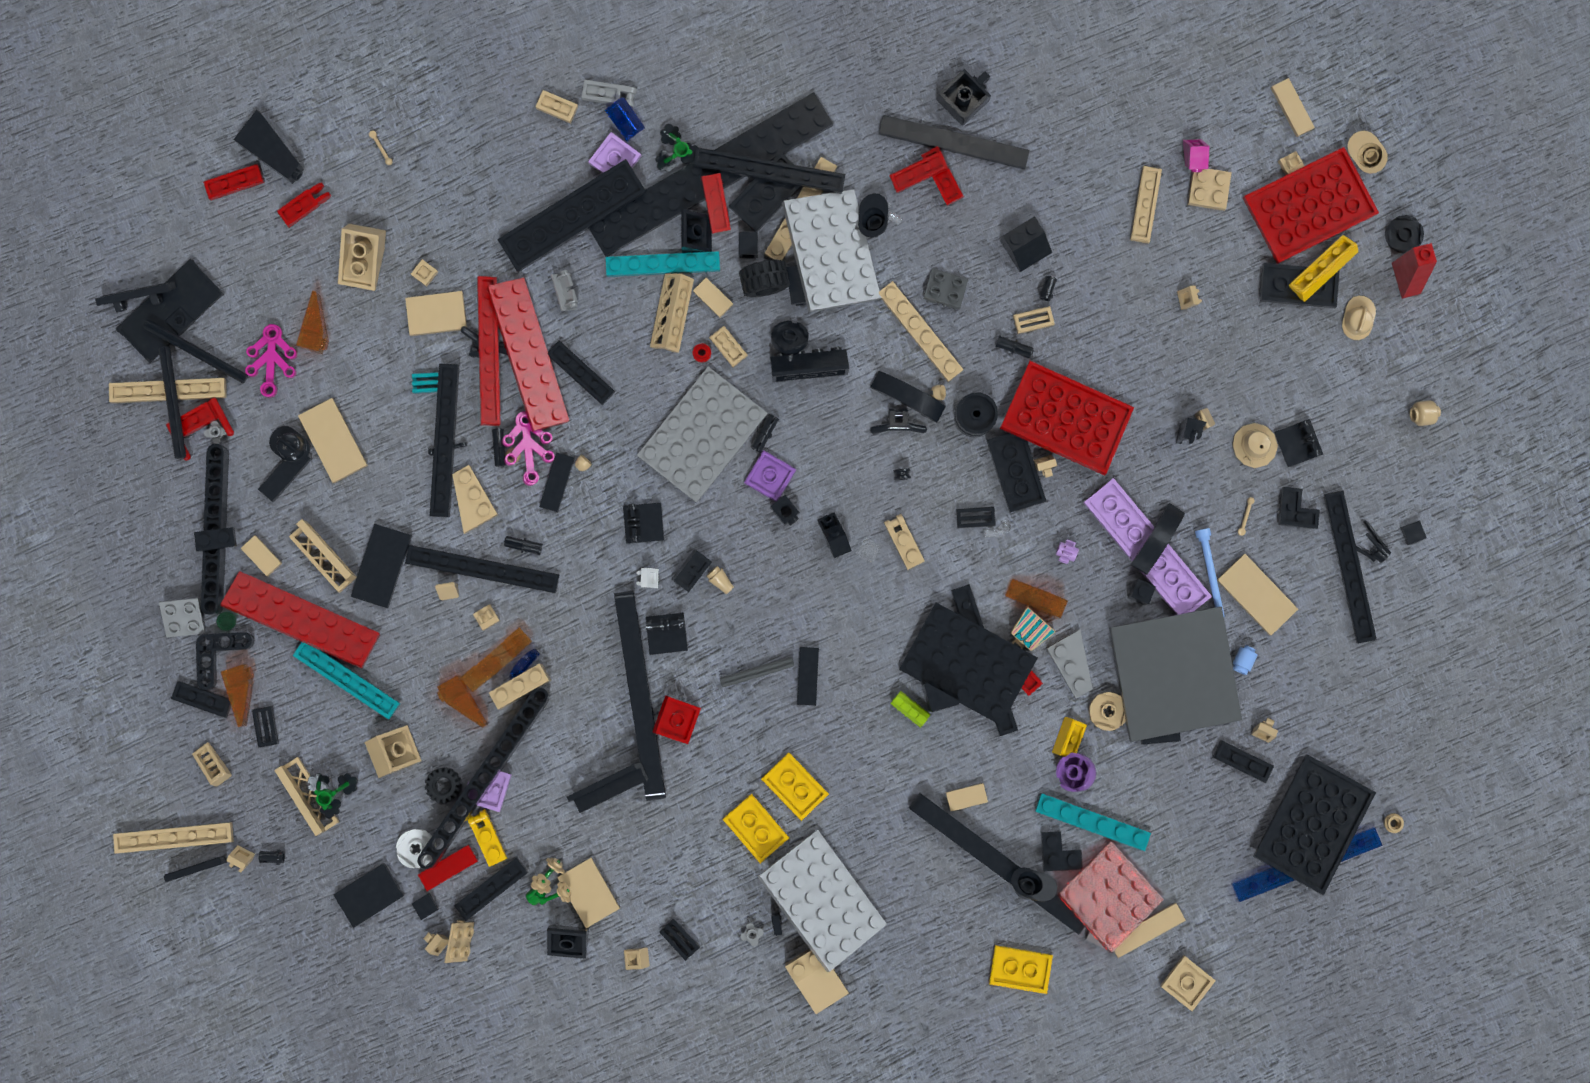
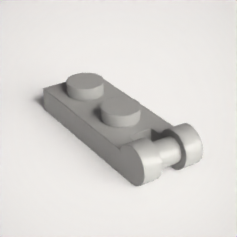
M584 80L581 98L585 101L634 108L635 102L633 99L637 89L630 86ZM621 93L627 94L626 99L621 98Z

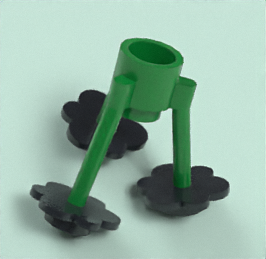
M666 124L664 129L660 131L662 136L661 142L673 145V154L662 150L659 152V156L655 158L657 168L660 171H671V168L676 166V161L674 160L676 157H681L682 163L685 164L694 162L696 147H698L697 145L692 146L690 143L681 142V134L678 132L679 128L672 124Z
M317 773L315 776L312 775L308 778V788L311 791L314 790V793L317 795L316 801L321 806L319 811L326 818L331 819L334 814L340 813L341 801L334 799V795L341 790L346 795H350L352 791L357 790L356 784L358 780L354 776L351 777L350 773L338 777L340 784L333 791L329 789L330 778L328 776H322L321 773Z

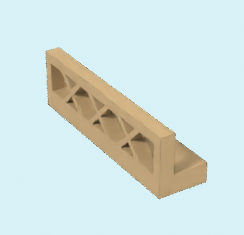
M665 274L650 344L651 348L666 349L679 353L694 279L683 274ZM671 279H675L673 286L670 288ZM670 297V304L666 307V300ZM666 316V322L662 325V319ZM662 334V343L657 344L659 336Z
M301 519L296 524L299 528L289 538L340 593L357 578L356 575L307 521ZM304 532L308 537L307 543H300L296 537ZM311 546H316L320 550V557H313L310 554ZM323 560L330 561L332 571L323 569ZM336 574H341L346 579L340 586L335 582Z
M299 757L274 770L315 836L321 835L339 823L338 818L334 814L333 818H331L333 822L324 827L320 821L322 815L319 811L320 809H314L310 805L311 797H316L317 795L312 794L313 791L311 790L309 793L301 791V780L308 782L310 774ZM296 763L300 768L299 777L292 776L288 770L289 767Z

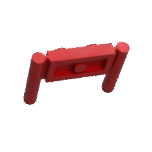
M212 398L208 402L180 416L184 438L216 421L217 418L227 436L234 435V430L217 398ZM167 423L166 427L171 434L170 423ZM185 446L186 458L183 459L188 461L191 459V455Z

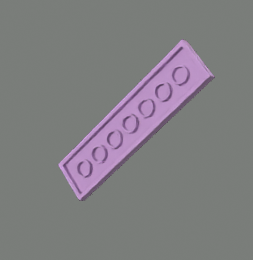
M1113 478L1088 498L1084 505L1129 559L1133 561L1153 531L1154 526ZM1169 544L1147 575L1141 572L1150 584L1156 586L1155 590L1176 615L1193 612L1212 597Z

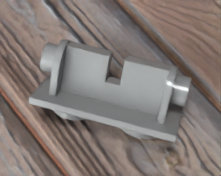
M568 270L561 271V274H552L551 277L561 311L576 310V307H578L577 303L579 302L574 289L570 288L573 286L571 274L568 273Z

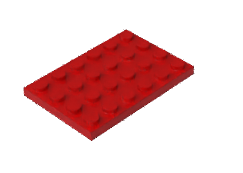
M1345 147L1243 197L1277 264L1379 214Z
M1029 361L1000 429L1105 476L1134 407Z

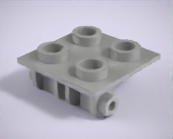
M190 598L159 602L166 637L205 634L200 610L201 600Z

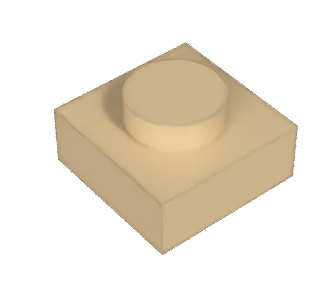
M422 259L411 275L427 287L438 271Z

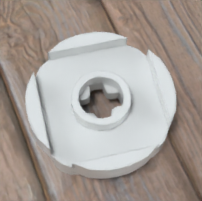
M413 829L402 834L396 844L399 861L406 867L420 868L417 862L420 853L416 852L414 854L411 846L419 844L422 852L432 835L422 829ZM426 855L423 858L425 866L432 861L430 855Z

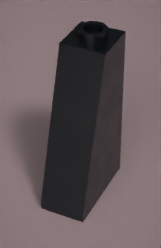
M256 109L233 140L293 184L301 178L304 168L265 117Z

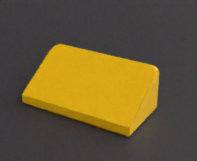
M1065 717L1052 753L1062 757H1066L1070 753H1077L1087 725Z

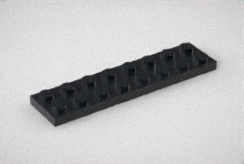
M627 159L497 240L516 271L520 272L646 193V190Z

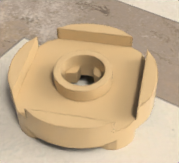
M1112 692L1096 695L1089 705L1090 721L1097 728L1105 731H1112L1122 726L1126 722L1122 697ZM1110 706L1111 710L1113 711V715L1109 714V716L1106 717V714L1103 712V710L1107 709V707Z

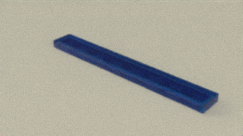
M1372 827L1355 834L1341 862L1383 846L1376 828ZM1271 867L1233 882L1231 885L1238 902H1242L1295 880Z

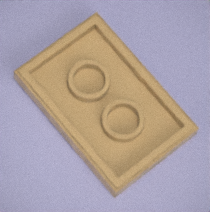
M462 291L405 298L410 336L458 331L462 326L467 327Z
M592 857L557 877L559 882H565L571 890V903L585 928L620 909Z

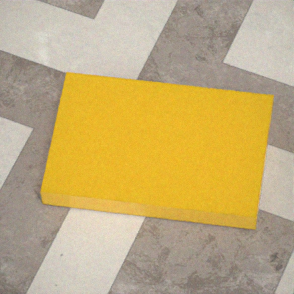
M789 752L761 778L801 821L829 795Z
M753 794L749 795L722 819L759 863H762L789 839V836Z
M995 945L989 984L1047 994L1053 955Z

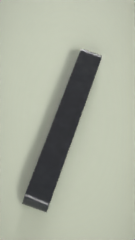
M216 443L211 444L206 452L203 531L212 530L214 525H217L219 529L226 528L229 451L224 446ZM221 449V455L215 458V451ZM220 468V475L215 477L214 470ZM215 487L220 488V493L217 496L213 495ZM215 506H218V514L213 515L212 509ZM226 548L218 549L214 554H212L211 550L203 551L201 610L208 615L215 616L223 611L221 602L224 599ZM213 563H216L217 570L214 573H212L210 571V566ZM215 582L216 590L211 592L209 586ZM213 601L216 607L211 612L209 610V604Z

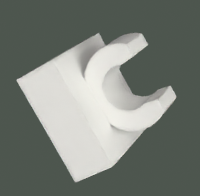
M641 568V571H637V574L641 575V582H636V584L643 588H658L659 569Z

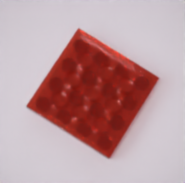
M1112 841L1057 894L1109 953H1113L1164 900Z

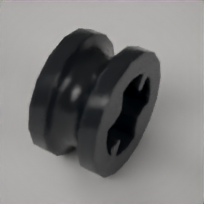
M909 468L893 470L896 474L894 480L911 479L909 475L911 470Z

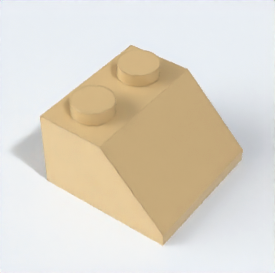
M408 725L378 735L365 742L378 778L421 762Z

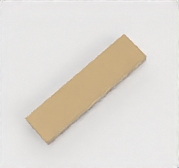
M1142 167L1130 237L1131 241L1148 244L1150 242L1162 169Z
M1173 903L1112 937L1108 942L1117 958H1120L1186 920L1177 903Z

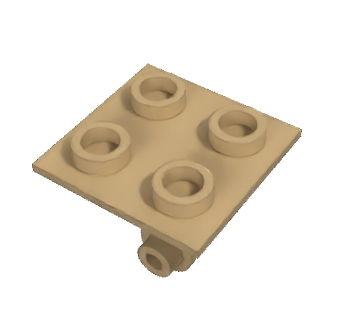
M457 920V923H452L444 963L467 961L470 955L471 938L474 934V922Z

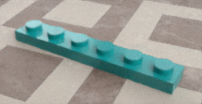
M719 251L606 257L607 277L720 272Z
M301 642L293 654L295 658L389 720L401 704L317 648Z
M1042 793L1035 808L1037 813L1143 851L1146 850L1151 835L1150 832Z

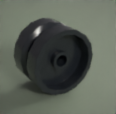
M981 392L970 393L964 396L954 412V422L957 429L969 437H981L987 434L996 424L998 418V408L995 401L990 396ZM973 412H974V413L977 412V413L979 414V416H978V417H974V416H973Z

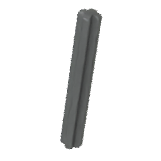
M792 657L784 658L721 677L720 683L722 687H727L791 668L794 666V661Z

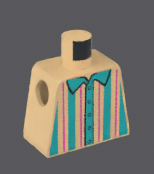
M1027 606L1011 630V634L1016 637L1012 644L1021 649L1026 646L1032 651L1053 635L1055 630Z

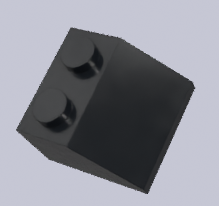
M1035 216L1003 235L1000 240L1019 272L1024 271L1052 254L1046 234Z

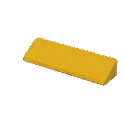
M1342 235L1293 280L1289 287L1305 302L1358 253L1357 244L1345 235Z

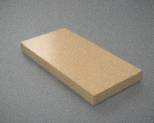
M333 398L298 415L332 483H336L368 466Z
M1243 554L1217 579L1219 584L1269 636L1277 631L1298 610L1246 554Z

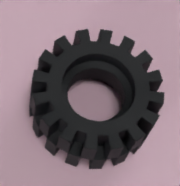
M444 767L433 770L427 776V780H425L426 794L437 803L450 802L461 792V777L459 778V774L451 768ZM440 778H447L450 781L451 787L446 793H441L436 788V783Z

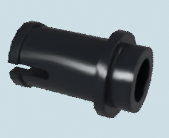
M1045 276L1042 290L1039 291V298L1041 300L1050 301L1053 298L1052 293L1057 282L1055 277Z
M280 849L277 851H260L258 856L259 863H276V865H280L285 861V852Z

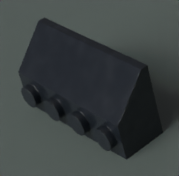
M842 347L830 348L831 351L814 349L811 350L812 353L800 351L793 355L775 353L774 357H770L772 382L848 375L849 362L846 349L842 350Z

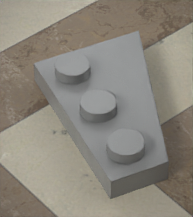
M1080 630L1046 648L1075 699L1093 689Z

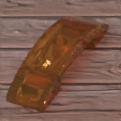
M519 627L476 666L474 665L461 676L460 679L472 692L476 691L517 657L532 641Z

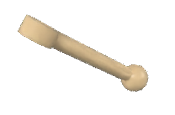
M370 131L369 136L376 142L385 158V163L391 165L393 161L388 157L380 144L377 133Z
M1252 497L1247 499L1248 505L1242 526L1237 532L1240 536L1246 533V522L1251 505L1255 502Z

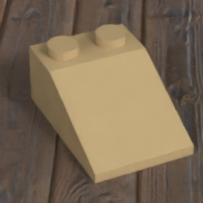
M348 224L342 228L338 284L376 290L385 249L386 230Z
M810 948L785 963V968L815 1014H818L849 994L836 971L832 969L830 972H826Z

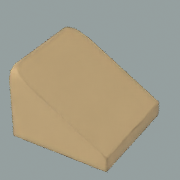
M1207 408L1195 413L1197 420L1207 422L1206 426L1203 427V431L1215 425Z
M455 582L437 584L435 586L440 600L459 597L458 585Z
M647 947L624 950L626 970L644 969L650 966Z

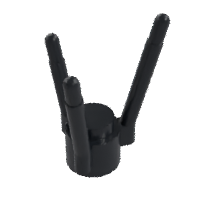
M1365 520L1364 524L1373 535L1372 537L1369 533H1366V536L1374 544L1370 550L1372 554L1356 546L1357 551L1369 557L1373 562L1378 560L1382 563L1390 556L1391 551L1382 542L1368 521Z

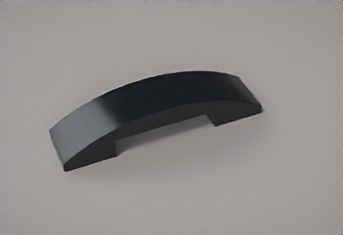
M881 371L877 373L870 386L871 389L921 413L920 415L935 423L939 421L946 407L921 390Z
M1168 503L1158 523L1143 547L1138 551L1131 565L1147 575L1170 542L1185 513L1171 503Z

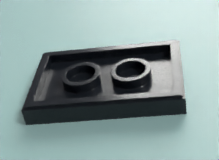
M385 863L333 894L353 928L404 897L403 892Z

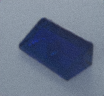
M624 97L618 99L605 109V112L626 141L645 129V126Z

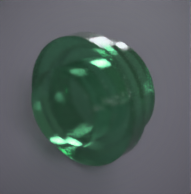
M231 612L220 613L216 619L217 626L223 631L232 630L236 625L235 615Z

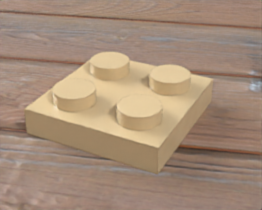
M1202 169V172H1192L1187 205L1225 211L1232 172L1214 169Z
M1183 955L1160 987L1189 1010L1193 1011L1216 980Z

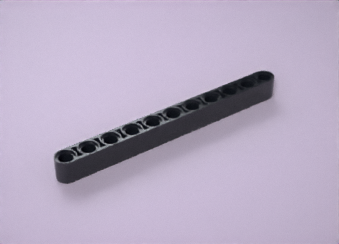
M634 591L614 593L639 759L649 779L643 783L646 801L665 799L666 792L657 735L652 732L655 722Z
M534 689L419 854L417 862L421 868H434L548 704L550 696L545 689ZM539 692L545 693V699L542 702L535 700V696ZM528 708L534 710V715L531 718H525L524 712ZM520 724L523 726L521 734H514L513 728L515 725ZM511 741V749L504 751L502 749L503 742ZM493 757L500 758L501 763L499 766L492 767L491 760ZM481 774H489V781L487 783L480 782ZM472 789H476L478 792V796L474 800H470L468 797V793ZM464 805L467 812L464 816H459L457 809L459 806ZM449 822L455 824V830L451 833L446 831V825ZM438 838L444 841L441 849H436L434 846ZM426 855L432 857V863L429 866H425L423 863V858Z
M919 793L909 806L911 811L1012 885V875L1014 871L1021 867L923 794ZM1057 894L1053 899L1046 902L1032 900L1078 935L1090 920Z

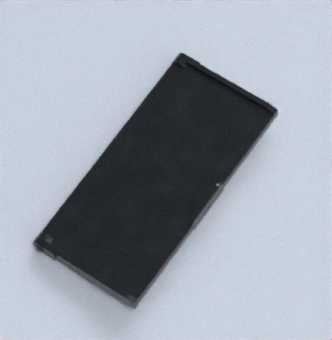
M191 258L166 281H174L176 289L161 293L163 303L152 305L149 297L116 327L117 332L124 336L149 363L159 356V347L169 346L171 343L144 329L143 326L147 320H151L180 336L224 295Z

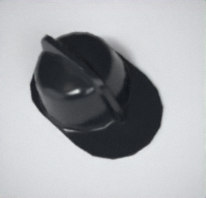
M876 193L869 194L860 203L858 226L861 234L866 237H878L887 229L889 208L887 200L882 195Z
M281 426L274 430L270 436L269 444L271 450L284 461L290 464H299L307 459L310 453L309 442L293 428Z
M1023 867L1018 868L1012 875V886L1015 893L1022 899L1046 902L1053 899L1057 893L1055 880L1046 873Z

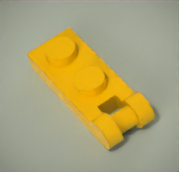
M484 809L476 816L471 815L468 823L490 867L506 860L507 855L490 817ZM483 821L485 826L479 829L477 823Z

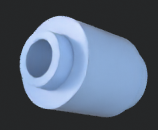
M1247 645L1244 648L1240 647L1232 663L1234 665L1233 670L1247 675L1258 656L1255 653L1256 650Z

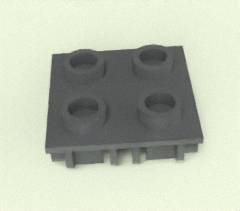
M932 268L923 299L927 300L926 302L935 304L938 302V306L942 303L943 307L947 305L948 308L960 310L968 279Z

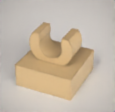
M1297 151L1278 161L1285 175L1304 167Z
M1189 286L1177 291L1181 310L1191 308L1202 302L1201 299H1198L1197 293L1200 291L1196 289V286Z
M1052 455L1034 459L1036 469L1038 471L1042 470L1045 478L1053 476L1051 468L1057 466L1056 459Z
M491 604L473 614L483 631L500 621Z
M1267 718L1266 721L1260 722L1253 728L1251 735L1269 743L1276 738L1278 730L1272 728L1274 720Z
M237 845L228 855L227 862L230 863L229 866L231 868L235 865L240 868L239 872H242L253 860L255 854Z
M429 932L423 938L429 943L425 950L429 954L439 956L449 941L445 935H431Z

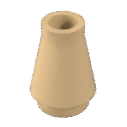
M718 566L706 575L709 579L708 581L725 594L734 588L724 570Z

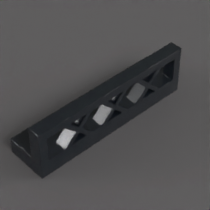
M641 762L635 763L567 796L568 802L574 801L579 813H582L649 779Z

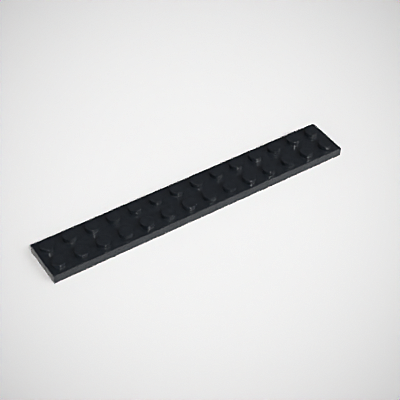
M813 92L716 148L715 151L773 161L780 152L785 154L829 129L833 126V123ZM692 162L645 189V194L590 227L589 230L605 257H608L679 216L682 209L689 210L703 202L705 196L701 176L720 173L723 189L745 176L695 168Z

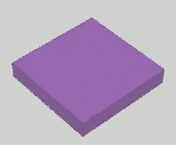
M763 450L744 484L777 502L796 469Z

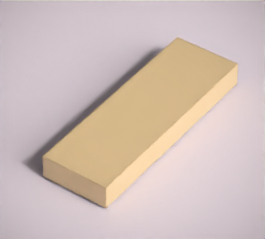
M1289 78L1271 87L1296 137L1315 128Z

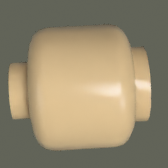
M1431 400L1416 402L1410 409V419L1417 426L1433 425L1441 415L1440 407Z

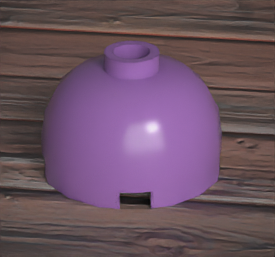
M1070 753L1060 759L1057 765L1056 776L1059 778L1061 787L1065 790L1081 792L1087 790L1094 783L1096 769L1092 760L1087 756Z

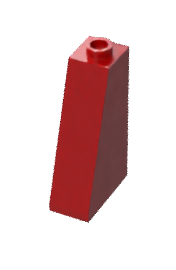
M1432 243L1414 247L1392 262L1402 299L1422 293L1437 263Z

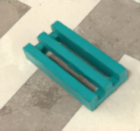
M438 373L412 374L413 394L437 393L438 388L417 389V386L437 385L438 380L417 381V379L438 378Z

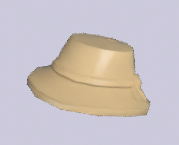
M1257 423L1243 426L1234 435L1232 445L1235 456L1244 465L1252 468L1268 465L1275 457L1278 448L1275 434L1268 427Z

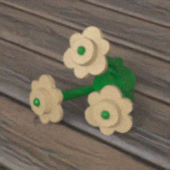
M547 858L546 861L550 869L545 875L538 874L532 877V889L526 893V899L531 905H537L538 903L544 905L547 901L557 897H561L562 902L569 903L571 901V890L565 882L557 883V893L545 897L546 893L551 891L549 886L551 883L547 879L553 871L561 874L565 873L561 861L556 858Z

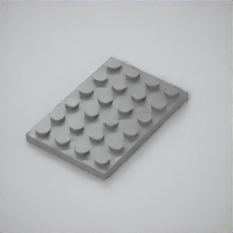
M854 189L843 191L842 194L834 192L784 200L782 206L808 312L881 299L866 236L861 234L858 226L859 207Z
M707 367L637 454V457L698 503L768 413L715 371Z
M818 830L757 876L826 972L834 969L887 925Z

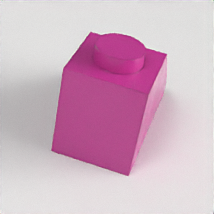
M1202 139L1183 140L1185 166L1189 170L1191 169V172H1202V169H1208L1210 146Z

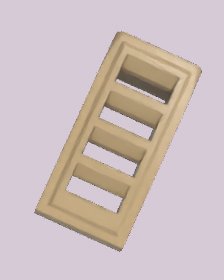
M207 742L192 753L210 785L219 786L232 776L210 743ZM209 752V755H207L203 759L201 758V756ZM213 759V761L210 762L209 764H207V765L205 764V763H207L209 760ZM217 765V768H216V769H214L213 771H210V769H212L213 767H215V766Z

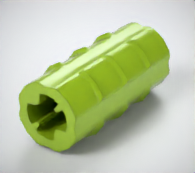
M901 690L890 703L920 728L931 715Z

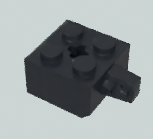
M964 69L938 93L936 100L964 126L990 101L991 95L985 90L986 86L984 85L990 79V75L985 71L978 78L975 75L972 77Z

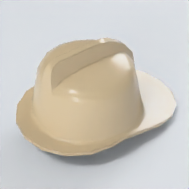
M1359 131L1349 139L1348 152L1363 172L1369 174L1377 173L1385 167L1388 154L1374 134L1368 131Z
M1365 296L1353 297L1346 306L1342 329L1345 335L1352 340L1364 339L1372 330L1376 308L1369 298Z

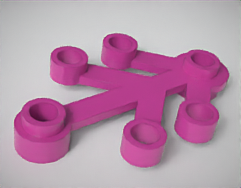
M276 324L267 325L263 329V337L246 350L249 357L256 358L259 356V350L268 344L267 351L245 369L248 376L255 377L258 374V370L267 362L266 382L260 387L261 394L267 398H272L277 394V387L274 385L275 363L283 370L286 377L294 378L296 376L295 368L289 366L276 352L277 344L285 351L284 354L288 359L293 360L297 357V351L281 338L282 330ZM272 331L276 332V335L274 337L270 336V333ZM252 349L256 350L254 355H250ZM290 350L294 351L293 356H288ZM250 368L255 369L253 374H249ZM289 369L293 370L292 375H287ZM272 387V393L268 394L267 389Z
M523 411L516 416V426L502 439L503 445L510 447L515 442L514 438L522 431L523 439L511 453L505 456L504 462L508 466L514 465L517 457L524 450L526 472L523 474L522 479L526 485L533 486L538 482L539 475L534 470L532 450L540 455L545 463L552 462L555 456L552 451H546L531 438L530 431L532 432L529 421L527 424L522 422V418L528 419L526 411ZM542 430L533 431L540 438L541 443L549 444L552 441L551 433ZM547 435L549 437V441H545L543 439V436ZM505 438H510L512 442L510 444L506 443ZM545 454H550L551 460H547ZM507 457H513L514 461L512 463L508 462ZM533 474L535 479L530 480L528 475Z

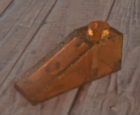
M312 291L296 346L300 349L323 355L324 350H327L329 344L321 296L316 291Z
M1015 579L1011 580L1005 597L1055 619L1061 618L1068 600Z
M242 664L221 671L238 727L247 726L254 685L252 679L254 678V672L252 668Z
M456 675L437 686L439 690L437 694L442 702L445 701L446 704L482 728L488 726L460 675Z

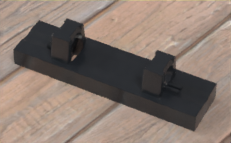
M174 281L103 295L95 298L97 306L113 303L117 313L127 310L125 300L148 295L152 305L163 303L161 293L176 289Z

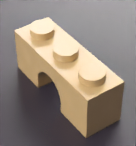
M538 664L492 690L489 694L497 709L501 710L525 694L540 688L552 680L544 666Z

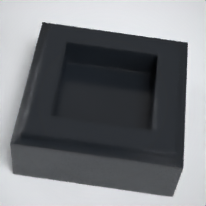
M1420 520L1400 527L1407 545L1427 538Z
M430 893L411 903L421 920L439 910Z
M779 913L772 914L774 935H782Z

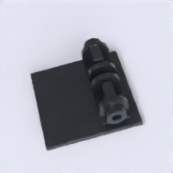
M1310 419L1274 432L1287 467L1323 455Z
M661 502L623 506L626 544L664 541Z
M684 612L646 617L650 655L688 651Z

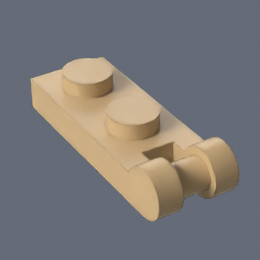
M902 514L897 515L891 521H885L884 525L906 569L909 570L925 562ZM900 525L902 530L895 533L894 527Z

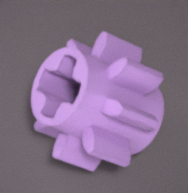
M1067 539L1065 543H1059L1055 554L1060 557L1058 561L1065 564L1069 563V560L1075 561L1079 548L1075 547L1076 542Z

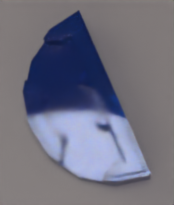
M536 649L527 652L509 674L510 679L524 673L540 653Z

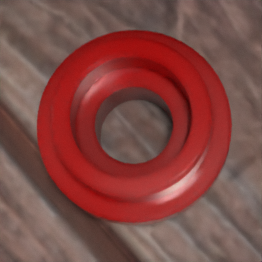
M703 343L696 345L692 352L694 359L700 363L707 362L712 354L710 347ZM705 350L706 353L704 356H700L698 352Z

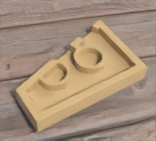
M470 465L452 474L464 534L498 515Z

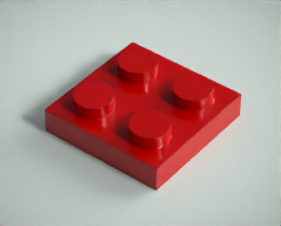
M665 695L652 732L689 744L701 708Z

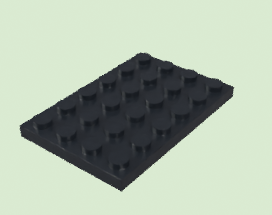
M935 602L899 670L922 683L927 682L959 700L962 705L1002 725L1038 657Z
M1305 755L1253 857L1313 891L1324 895L1376 792L1310 755Z

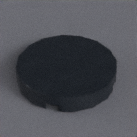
M1398 216L1390 221L1386 227V242L1394 251L1406 253L1412 248L1420 246L1423 242V226L1413 216Z
M783 321L775 325L772 330L771 343L774 348L782 353H798L805 349L808 344L809 333L807 328L799 322L796 324L792 323V321Z

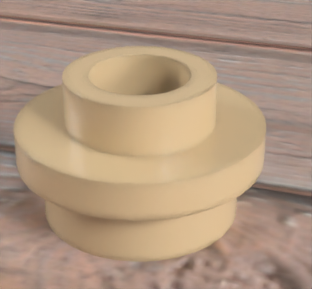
M1389 814L1385 817L1384 827L1387 831L1398 833L1403 829L1404 821L1400 815ZM1392 820L1396 821V825L1394 827H1392L1390 824Z

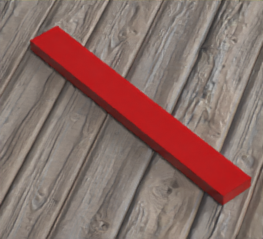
M487 276L477 277L480 426H500L498 322L487 291L489 285L497 284V277Z

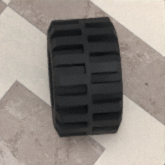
M783 260L760 261L750 264L739 271L743 294L747 297H762L775 294L790 286L786 263Z

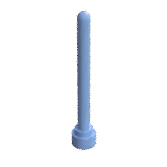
M1210 528L1197 530L1195 535L1202 545L1214 606L1222 607L1223 610L1209 545L1211 531Z

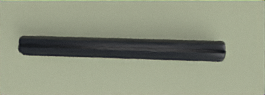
M147 320L143 328L241 383H245L248 375L153 321Z
M168 346L159 347V355L174 457L176 459L186 458L171 350Z

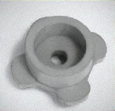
M217 421L211 422L210 428L204 431L205 437L211 438L213 443L219 444L227 435L224 428Z
M748 923L745 932L741 934V939L750 942L752 946H757L760 936H763L764 931L761 928L755 927L753 923Z

